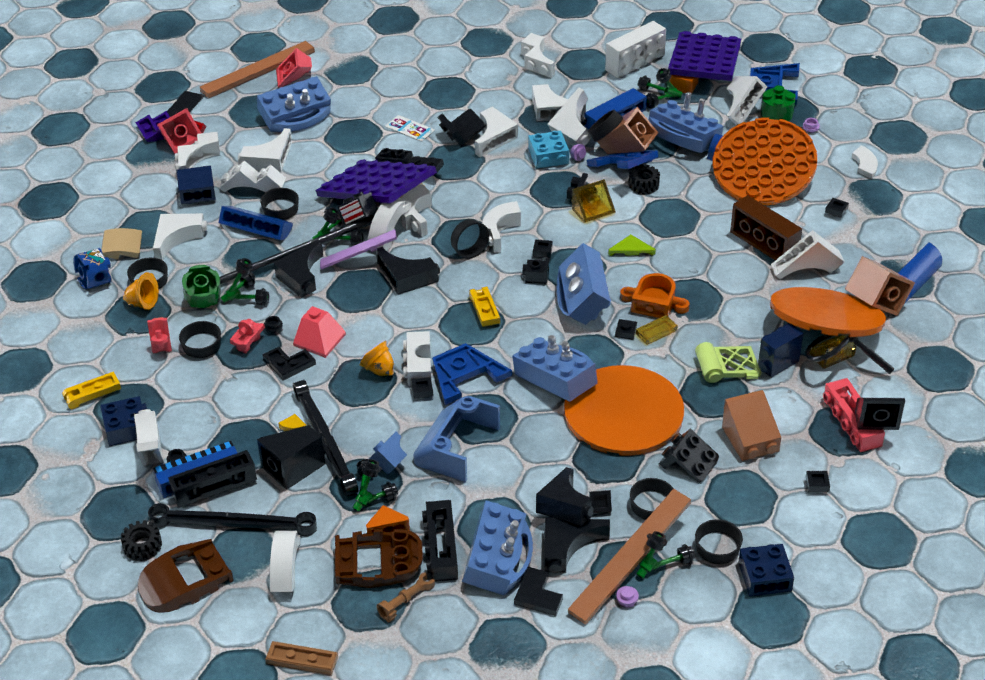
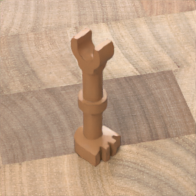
M427 573L420 574L419 580L412 587L400 591L399 595L390 602L383 600L377 604L378 613L388 623L397 616L396 607L402 603L409 602L411 597L420 591L433 589L435 579L426 581Z

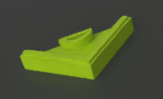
M631 234L608 249V255L610 256L615 253H625V256L648 253L653 256L656 252L655 248Z

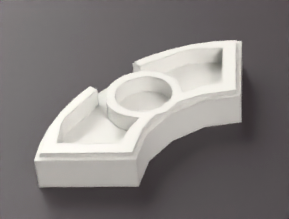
M861 145L852 153V159L856 160L859 164L857 173L872 179L877 172L878 161L869 149Z

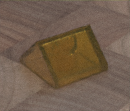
M605 179L572 190V210L583 223L616 212Z
M847 335L836 336L815 345L810 351V355L816 357L832 351ZM849 342L836 355L817 363L825 369L854 357L857 345Z

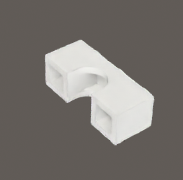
M430 331L407 332V340H403V351L407 352L403 353V363L407 367H403L404 379L408 378V386H412L411 379L431 377Z

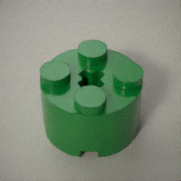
M780 85L766 90L762 94L761 117L790 121L794 113L796 95Z
M195 265L189 268V271L183 275V294L191 307L206 308L218 303L221 287L220 277L216 270H212L207 265Z

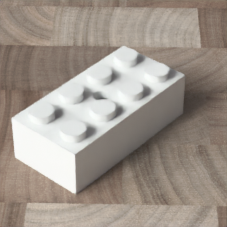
M652 21L606 43L605 70L616 78H620L664 56L666 28Z

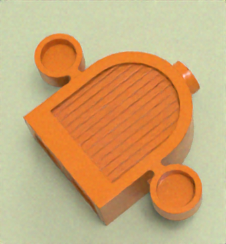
M660 273L647 274L639 280L636 288L624 287L620 291V299L622 301H632L631 312L668 320L672 308L677 313L684 314L689 311L690 305L687 299L675 296L676 285L674 280Z

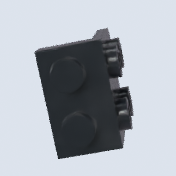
M472 109L466 110L452 122L443 113L437 117L441 122L439 126L443 132L447 131L448 137L452 141L455 140L460 147L486 127L485 123Z
M690 428L682 435L678 433L672 439L673 445L664 450L662 453L663 458L659 464L666 469L676 461L697 482H702L719 459V455Z

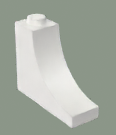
M735 76L727 87V90L734 96L733 104L727 117L735 125L745 121L767 88L757 76Z
M548 84L532 85V100L537 121H550L568 99L555 94ZM586 103L581 112L583 117L586 112Z
M580 87L548 122L551 131H561L565 141L573 146L577 144L585 146L591 139L587 128L581 124V112L588 97Z
M493 106L480 112V119L485 123L486 127L484 128L485 133L475 140V154L478 157L518 138V124Z
M284 128L277 138L265 144L243 146L241 153L238 154V163L246 161L257 171L272 165L281 173L292 144L291 129Z
M203 213L160 214L153 245L154 257L164 260L166 254L178 244L203 238L204 231H207L208 228L207 221H204Z
M812 230L774 261L771 266L776 277L782 279L794 271L806 268H818L832 273L844 263V260L837 248Z
M150 409L141 410L138 412L139 414H134L137 433L136 446L143 466L164 463L155 411Z

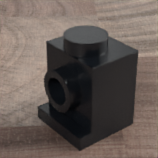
M546 258L545 261L527 260V264H523L522 275H525V283H548L549 258Z

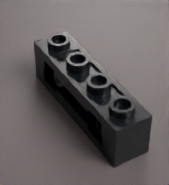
M248 450L170 476L168 480L171 494L177 507L180 508L257 480L255 464ZM238 460V466L234 467L231 463L229 464V469H227V463ZM190 476H194L196 479L192 482V478H188L189 483L181 484L180 481Z
M451 500L426 502V510L422 511L423 523H427V527H423L424 540L429 539V543H425V554L430 556V560H426L427 573H431L432 579H435V582L458 580ZM445 523L447 551H439L438 557L436 529H444Z

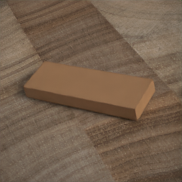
M272 641L265 660L266 664L332 675L338 659V652Z

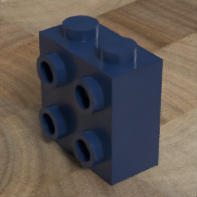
M211 165L176 170L181 204L216 200Z
M788 323L769 335H765L760 342L758 360L760 370L772 378L799 362L804 333Z
M140 396L100 405L109 446L137 440L134 414H139V411L147 409L146 403H141Z
M769 544L740 549L738 563L749 597L792 592L794 575L783 544Z

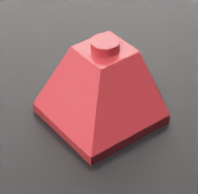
M296 48L276 68L278 87H284L303 77L305 73H308L312 68L311 57Z
M187 108L157 124L158 129L174 154L178 152V146L195 143V141H198L197 134H201Z
M312 306L301 318L293 345L326 358L346 335V331L329 312Z

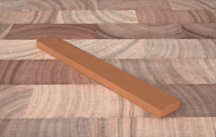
M307 41L301 42L200 86V92L206 97L211 98L275 70L296 48L306 55L314 53L315 49Z
M673 489L568 608V613L586 625L648 554L651 548L646 544L648 540L647 534H652L654 531L665 534L691 504V499Z

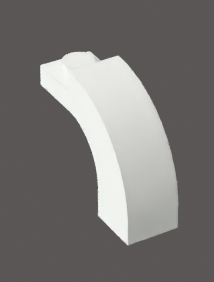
M419 184L402 197L405 201L411 202V209L401 216V223L405 230L412 228L414 232L423 237L428 235L427 220L419 212L432 206L431 192L423 184Z
M398 198L391 204L382 203L372 220L368 240L394 230L398 219L411 209V202ZM392 241L379 247L388 250L392 246Z
M517 201L494 207L483 219L482 224L489 230L488 245L489 247L492 246L494 253L501 252V237L499 233L506 228L521 226V211Z
M275 531L270 559V592H292L295 588V558L297 548L300 545V535H297V531Z

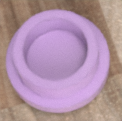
M807 118L803 123V129L809 133L819 130L820 125L815 118Z
M582 144L574 145L571 148V157L576 161H581L586 155L585 146Z
M621 587L616 593V599L623 607H632L638 601L639 594L633 587Z

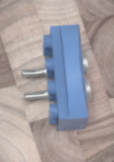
M690 92L686 93L682 107L678 106L676 101L668 100L666 104H659L658 107L650 110L648 120L658 131L657 136L699 153L709 149L715 134L722 135L724 126L718 124L717 119H707L704 117L705 99L700 98L697 112H691L689 105L692 94Z

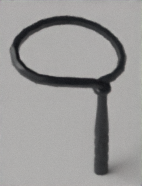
M824 334L818 337L805 351L806 359L818 362L836 355L845 345L853 342L888 374H891L895 369L877 353L860 342L857 337H849L848 335L837 347L824 355L814 357L810 355V351L815 345L832 335Z

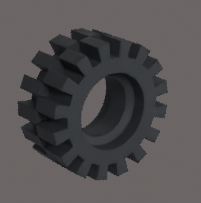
M644 164L640 165V167L635 166V168H631V171H629V188H632L633 192L636 190L638 194L639 192L651 194V191L654 193L659 188L660 172H658V169H655L653 166L650 168V165L644 167Z
M143 520L142 524H140L139 521H136V525L129 524V529L125 527L124 533H121L123 550L129 559L132 557L134 561H137V558L140 561H144V557H147L149 560L151 555L155 557L157 551L160 552L162 540L160 531L153 522L147 524V521ZM148 538L146 542L134 543L138 539Z

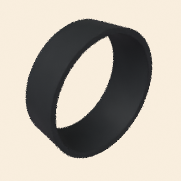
M611 110L598 119L588 130L594 142L601 140L613 131L623 120V117L615 110Z
M274 188L262 195L260 203L265 215L285 220L297 213L299 196L294 190L289 188ZM279 199H286L295 203L292 207L285 210L277 211L266 208L270 202Z
M473 219L460 222L451 235L453 249L460 257L465 259H471L481 254L489 241L488 228ZM478 224L479 237L475 244L469 249L458 250L457 244L462 232L469 226Z
M143 258L129 266L127 275L132 284L135 281L133 280L138 273L150 269L159 270L164 273L161 278L157 279L158 289H161L168 280L167 264L158 258Z
M209 321L193 322L181 330L179 341L188 356L205 358L219 350L221 346V330L216 324ZM200 333L212 334L217 338L212 345L204 348H191L185 345L190 337Z
M658 478L639 480L630 489V502L633 512L638 517L646 520L653 511L644 510L637 506L634 502L636 496L645 491H657L667 496L674 488L668 482Z
M720 519L709 520L702 523L695 532L696 549L698 554L710 563H729L737 557L743 542V536L739 528L731 522ZM709 533H724L736 542L737 549L727 554H714L706 551L699 544V541Z

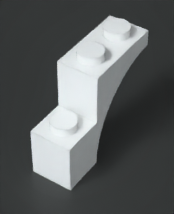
M530 33L521 41L524 69L552 78L555 75V62L542 54L544 51V37Z
M218 133L197 134L198 141H195V144L178 146V153H175L176 170L193 168L197 163L206 158L220 155Z
M243 161L239 165L236 164L229 174L225 173L222 176L219 189L226 192L231 188L244 186L267 192L274 188H282L286 177L272 165H269L266 169L262 168L258 172L246 161Z

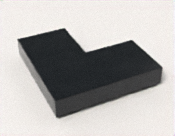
M280 347L262 354L263 360L283 381L316 365L315 358L306 349L290 357Z
M528 567L514 598V605L556 616L563 600V594L544 589L549 578V572Z

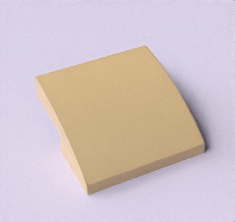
M128 228L104 230L101 248L104 257L118 260L120 255L138 259L142 230Z

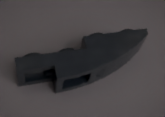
M384 148L375 157V160L378 162L389 161L390 163L402 162V164L414 163L415 165L427 164V166H435L437 173L444 165L443 159L414 157L412 151Z

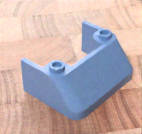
M465 396L443 409L413 454L415 465L466 483L467 457L449 452L452 448L449 438L462 419L499 431L500 405L472 396Z

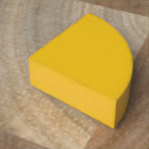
M296 414L278 423L279 428L283 431L306 426Z

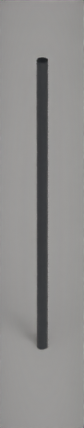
M374 215L252 264L253 271L270 265L317 239L324 243L372 223ZM235 270L220 276V284L235 279L239 272Z

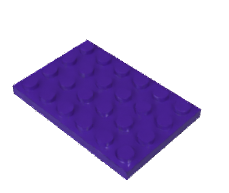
M679 32L668 67L671 71L670 74L732 81L742 39L736 36L722 37L719 34L712 36L706 33Z
M363 159L357 161L353 167L346 168L342 174L335 175L331 181L321 184V187L315 191L318 197L347 199L360 192L364 194L371 192L375 202L391 204L437 172L435 166H427V164H402V162L390 163L389 161L378 162L377 160L366 161Z

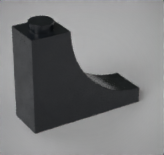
M317 239L274 262L275 277L301 298L316 290L315 276L310 272V269L317 260L323 257L322 242Z
M383 247L377 248V263L398 295L439 282L438 274L440 273V268L431 257L414 260L403 259L390 254Z
M566 467L536 494V513L580 526L592 517V498L579 493L573 488L574 469Z
M545 518L544 571L553 573L566 572L570 558L578 549L595 541L609 540L610 519H588L580 526L556 518Z

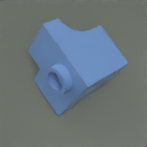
M397 432L391 435L385 443L381 440L373 448L375 453L369 458L379 462V466L387 475L407 456L400 447L401 436Z

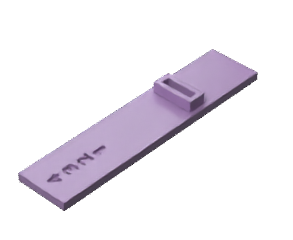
M394 229L320 259V268L324 269L369 250L371 252L376 251L377 247L397 239L396 230Z

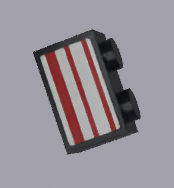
M363 192L357 193L353 197L343 200L344 204L338 206L345 226L372 216L378 210L371 192L367 194Z

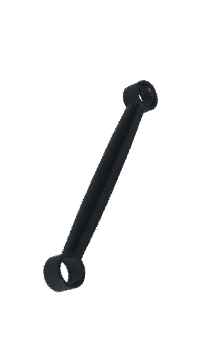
M305 380L294 382L293 390L298 402L301 401L312 428L322 434L325 454L340 479L343 493L345 496L358 493L359 489L355 476L349 472L325 420L310 396L307 382Z
M163 503L154 504L148 510L150 522H153L158 528L164 527L170 522L227 527L296 529L297 533L301 536H310L317 530L316 516L311 512H302L295 518L231 512L169 510V507ZM160 513L165 514L162 517H154L155 515ZM304 522H311V523H312L311 525H308V526H301V525H300L301 523H304Z

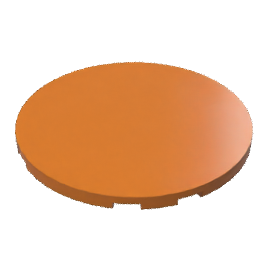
M756 118L754 121L742 122L722 136L715 147L712 162L713 172L720 187L736 200H740L748 195L763 205L779 204L799 195L811 183L817 169V151L811 137L796 124L783 119Z
M812 287L785 288L773 293L770 300V308L774 309V314L782 320L805 330H822L821 334L838 336L839 333L849 337L870 336L882 331L886 322V316L880 309L872 307L858 297L828 289Z
M616 365L596 369L598 383L572 401L565 400L564 403L566 423L571 432L580 441L586 442L591 445V448L600 452L619 453L620 456L646 454L665 446L672 437L678 434L684 419V403L677 388L658 373L636 366Z

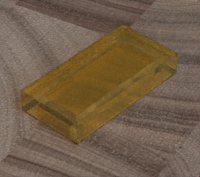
M665 315L637 328L636 335L648 345L677 331L678 325Z

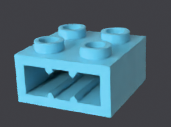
M561 131L528 135V150L536 169L569 164L570 150Z

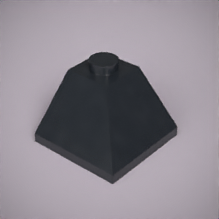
M857 398L855 416L858 430H899L905 398Z

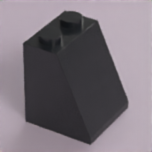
M308 425L260 437L257 439L261 468L286 490L325 465L324 439L322 434Z

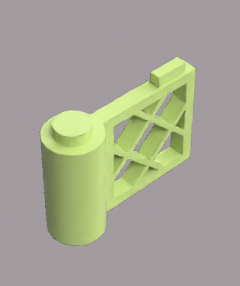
M703 342L695 349L704 378L709 383H716L722 378L732 377L758 379L761 375V370L751 346L714 347L710 342ZM725 353V354L729 355L730 357L727 359L726 357L722 356L721 354ZM739 353H747L748 357L745 358L739 355ZM735 358L736 360L742 362V364L738 365L732 360ZM728 365L736 370L727 371L726 366ZM747 365L753 368V370H748L744 366Z

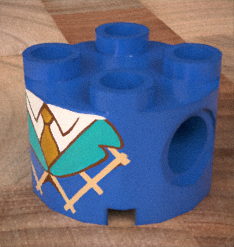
M100 248L74 255L75 273L79 272L80 277L77 279L84 289L111 282L108 270L111 267V263L108 257L104 258Z

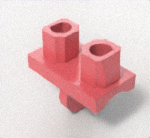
M160 317L148 320L152 353L172 351L167 318Z
M249 318L240 321L238 324L239 329L230 339V344L236 345L237 350L243 353H247L250 350L252 342L258 341L260 333L265 328L263 323H255Z

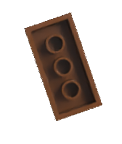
M747 195L733 204L730 232L775 261L801 240L803 228Z

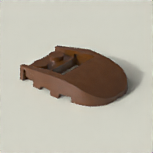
M383 528L374 529V532L371 533L353 532L350 538L340 539V535H335L336 584L364 588L389 586L409 580L421 567L423 561L422 541L412 531L394 529L393 532H383ZM381 547L382 574L375 575V577H363L362 574H358L357 548Z
M212 539L177 546L150 562L139 576L138 592L150 610L165 613L180 609V605L188 602L193 605L199 602L200 597L209 592L213 594L218 591V585L222 582L229 580L231 583L234 579L232 571L225 564ZM185 555L188 557L194 556L206 578L187 585L174 562H176L177 558Z

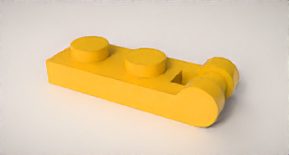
M481 287L480 290H469L470 300L474 305L482 327L499 324L500 316L488 287Z
M113 371L63 390L62 395L68 407L76 409L81 403L120 390L121 385Z

